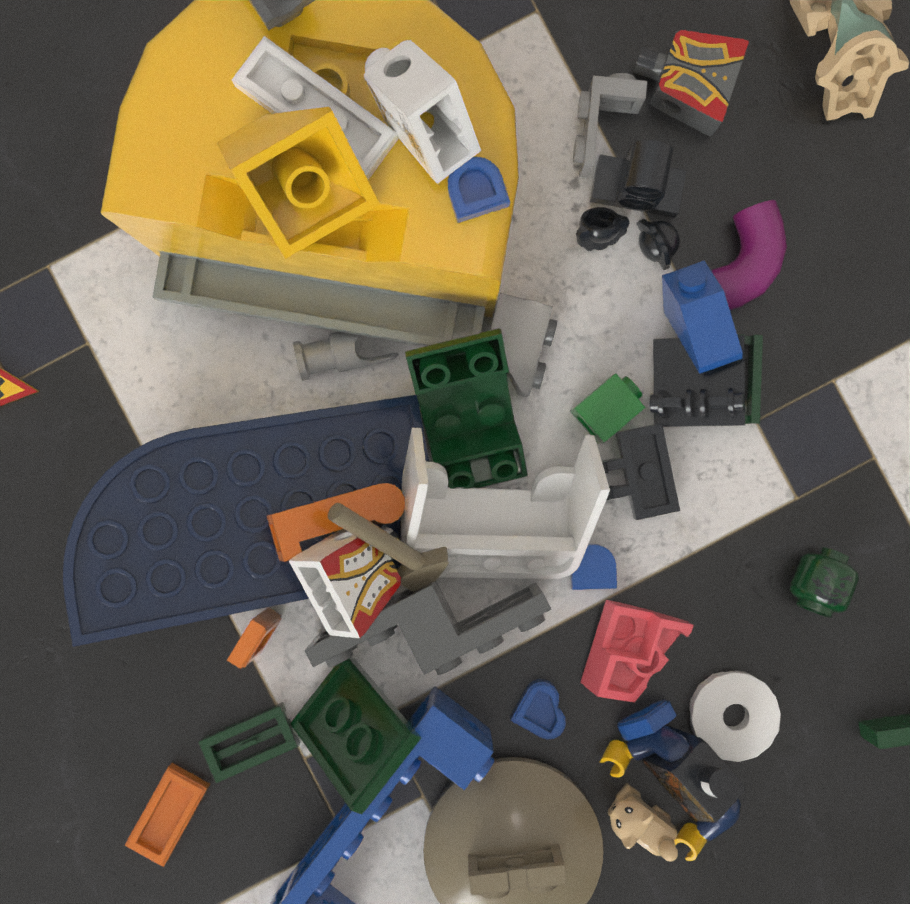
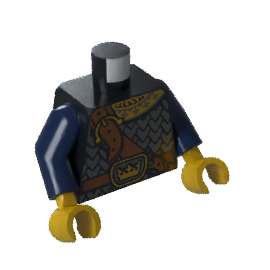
M663 726L654 734L629 740L628 744L619 740H612L600 760V763L606 761L614 762L610 775L613 777H622L632 758L637 761L640 760L689 817L697 822L696 825L693 823L684 824L674 840L675 845L681 842L691 848L685 857L687 861H694L707 840L712 841L732 827L739 819L741 810L739 797L745 792L746 788L709 744L700 737L671 726Z

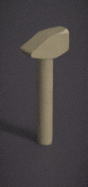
M335 503L328 512V519L401 563L402 565L397 568L401 577V585L413 592L435 582L449 564L447 547H440L420 553L341 503Z

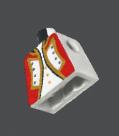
M381 528L401 541L398 534L391 528ZM345 529L335 532L289 560L326 631L332 636L361 638L401 584V577L390 556Z

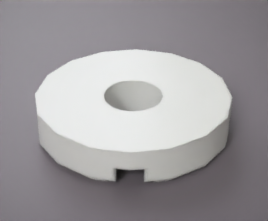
M735 670L712 674L698 685L690 699V725L693 734L706 741L722 760L741 762L756 758L771 746L779 732L781 713L776 696L763 681L747 672ZM733 704H741L745 711L742 722L736 726L725 725L723 713L726 708Z

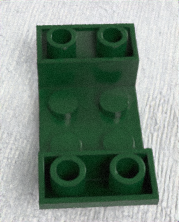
M498 328L405 351L433 462L440 464L447 471L448 487L450 489L481 488L528 476L523 446L515 424L506 377L509 369L501 329Z

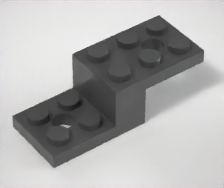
M437 581L414 592L407 589L391 597L361 638L332 636L325 631L317 635L304 651L312 667L326 662L328 668L353 656L352 651L358 647V644L367 640L370 646H374L395 634L394 629L399 625L423 674L425 675L435 670L437 675H441L459 666L462 663L460 656L476 648L479 654L497 647L504 641L503 634L517 627L520 632H525L538 626L546 620L543 614L552 609L544 593L535 582L457 622Z

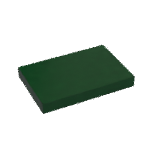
M353 657L333 667L290 723L350 810L361 815L421 740L420 735Z

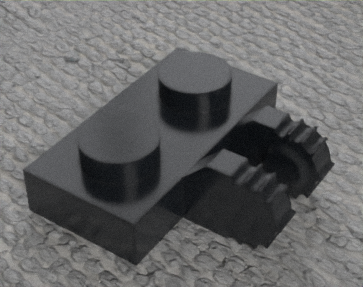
M662 423L616 432L621 457L603 460L602 464L605 474L623 468L626 484L609 486L610 492L606 500L629 496L635 520L680 511Z

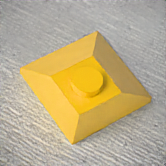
M330 107L266 114L217 142L229 169L285 259L380 205Z

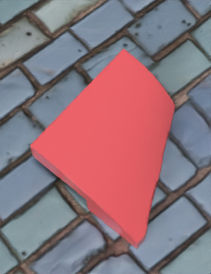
M606 600L580 683L597 697L635 703L647 688L650 677L661 671L669 661L664 655L680 634L688 637L694 625L688 621L652 610Z

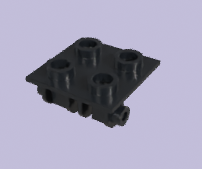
M738 335L743 359L700 374L679 338L653 339L654 395H650L649 404L650 412L654 413V424L662 423L663 427L745 426V335Z

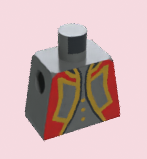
M679 30L675 32L666 53L642 46L633 73L657 81L650 100V104L654 108L712 137L724 120L749 41L740 38Z

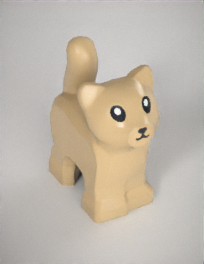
M626 783L616 794V799L608 809L613 831L622 840L623 845L627 849L632 848L637 842L655 856H662V858L670 862L676 860L678 850L674 840L678 834L675 826L671 823L670 815L658 805L651 808L641 799L640 792Z

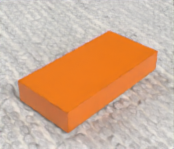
M268 607L254 617L227 661L240 669L245 668L262 652L282 619L281 614Z
M171 763L125 846L164 867L208 790L210 783Z

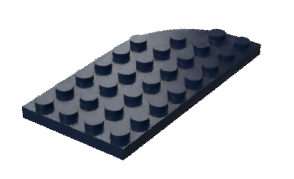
M417 395L187 429L153 439L122 457L92 487L73 520L67 538L63 561V586L73 647L309 599L289 560L285 562L279 561L267 515L382 483L395 485L402 491V475L412 428H421L425 460L429 462ZM401 517L393 523L375 524L379 528H391L401 538ZM335 532L299 542L302 552ZM391 558L396 569L402 565L395 559Z

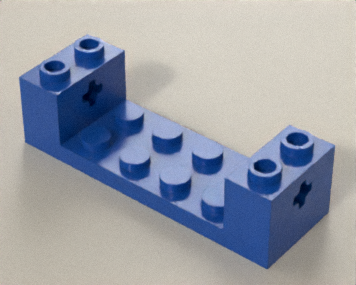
M434 686L408 720L410 725L420 735L421 740L362 815L351 811L347 804L344 803L274 894L270 904H355L330 884L335 876V872L332 870L341 856L348 860L355 853L364 838L361 832L369 819L376 823L384 815L393 800L390 794L396 784L400 781L403 785H406L421 764V761L418 759L419 756L463 790L467 788L473 779L480 782L494 763V758L491 757L494 751L490 728Z

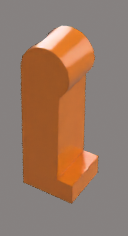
M382 483L267 515L279 561H288L301 553L302 550L299 542L343 529L328 519V512L335 503L343 504L374 524L395 522L402 516L405 509V497L402 491L395 485Z

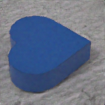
M536 679L530 682L510 715V720L546 740L555 739L560 736L565 729L566 721L561 708L558 706L559 694L555 686L545 679Z
M664 699L623 718L618 722L617 728L623 740L629 741L654 734L677 715L670 701Z

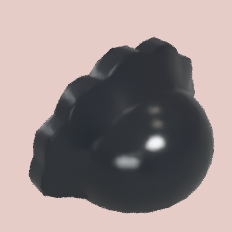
M595 207L588 209L580 217L579 228L576 232L577 243L587 251L594 249L603 250L609 245L616 244L620 237L626 234L630 221L628 217L619 215L609 208Z
M646 219L639 220L636 224L641 232L639 235V246L642 253L647 259L659 262L663 270L669 269L671 257L676 254L680 245V236L677 229L666 221L649 222Z

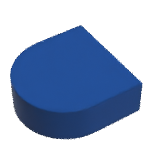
M472 157L449 175L448 195L457 223L510 206L509 196L502 175L497 166L488 159Z
M588 544L579 568L571 574V589H617V569L613 554L601 545Z

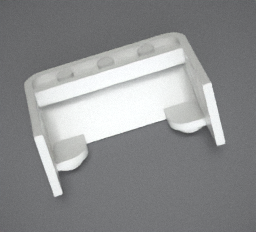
M412 428L402 475V493L405 497V509L401 516V541L420 553L440 547H447L449 564L439 578L560 579L573 574L580 566L610 492L595 436L585 435L574 467L553 466L547 468L535 478L532 490L450 489L445 468L438 463L425 460L421 428Z

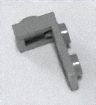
M615 73L609 77L593 75L588 91L580 92L577 118L585 119L583 135H576L573 151V162L580 163L579 177H588L593 167L599 110L638 114L646 99L647 81L636 80L633 75L627 73Z

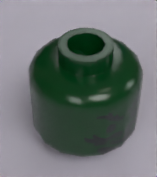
M822 547L820 554L807 553L803 555L790 584L791 593L798 598L796 605L828 618H832L833 612L846 611L859 581L858 572L853 567L847 565L849 557L841 552Z

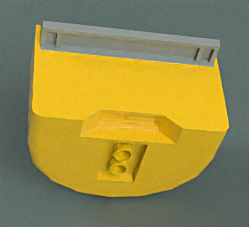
M194 0L146 44L119 108L101 214L159 256L152 296L158 301L420 346H429L481 333L484 317H493L502 279L519 180L515 108L482 44L430 0H315L303 8L301 15L284 26H275L269 31L249 0ZM265 36L388 126L364 78L365 63L370 54L379 48L392 50L402 41L411 40L456 80L481 151L474 157L488 159L497 166L509 196L510 206L457 223L448 195L449 176L437 184L398 138V141L368 180L380 205L285 259L229 169L217 145V142L260 117L272 114L237 89L232 79ZM425 111L420 115V118L431 129L434 124V116Z

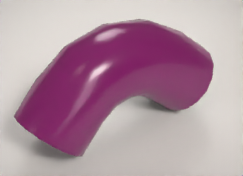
M776 200L755 204L733 216V221L740 238V253L731 263L711 270L724 290L730 310L742 307L763 295L781 271L787 243L784 222Z

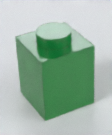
M615 373L571 409L570 412L590 435L595 436L597 444L605 443L646 407L639 400L643 394L637 385L629 377L625 376L621 379Z

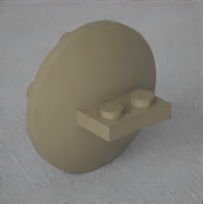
M518 757L494 759L492 767L480 782L473 779L467 788L463 790L452 781L438 797L426 825L423 848L424 865L430 887L440 904H587L601 874L603 839L596 814L589 800L568 776L558 769L537 760Z

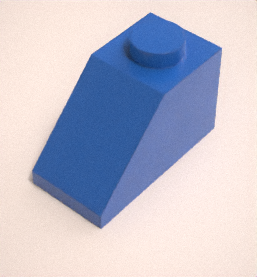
M705 260L662 275L664 314L699 374L743 359V352L724 290Z

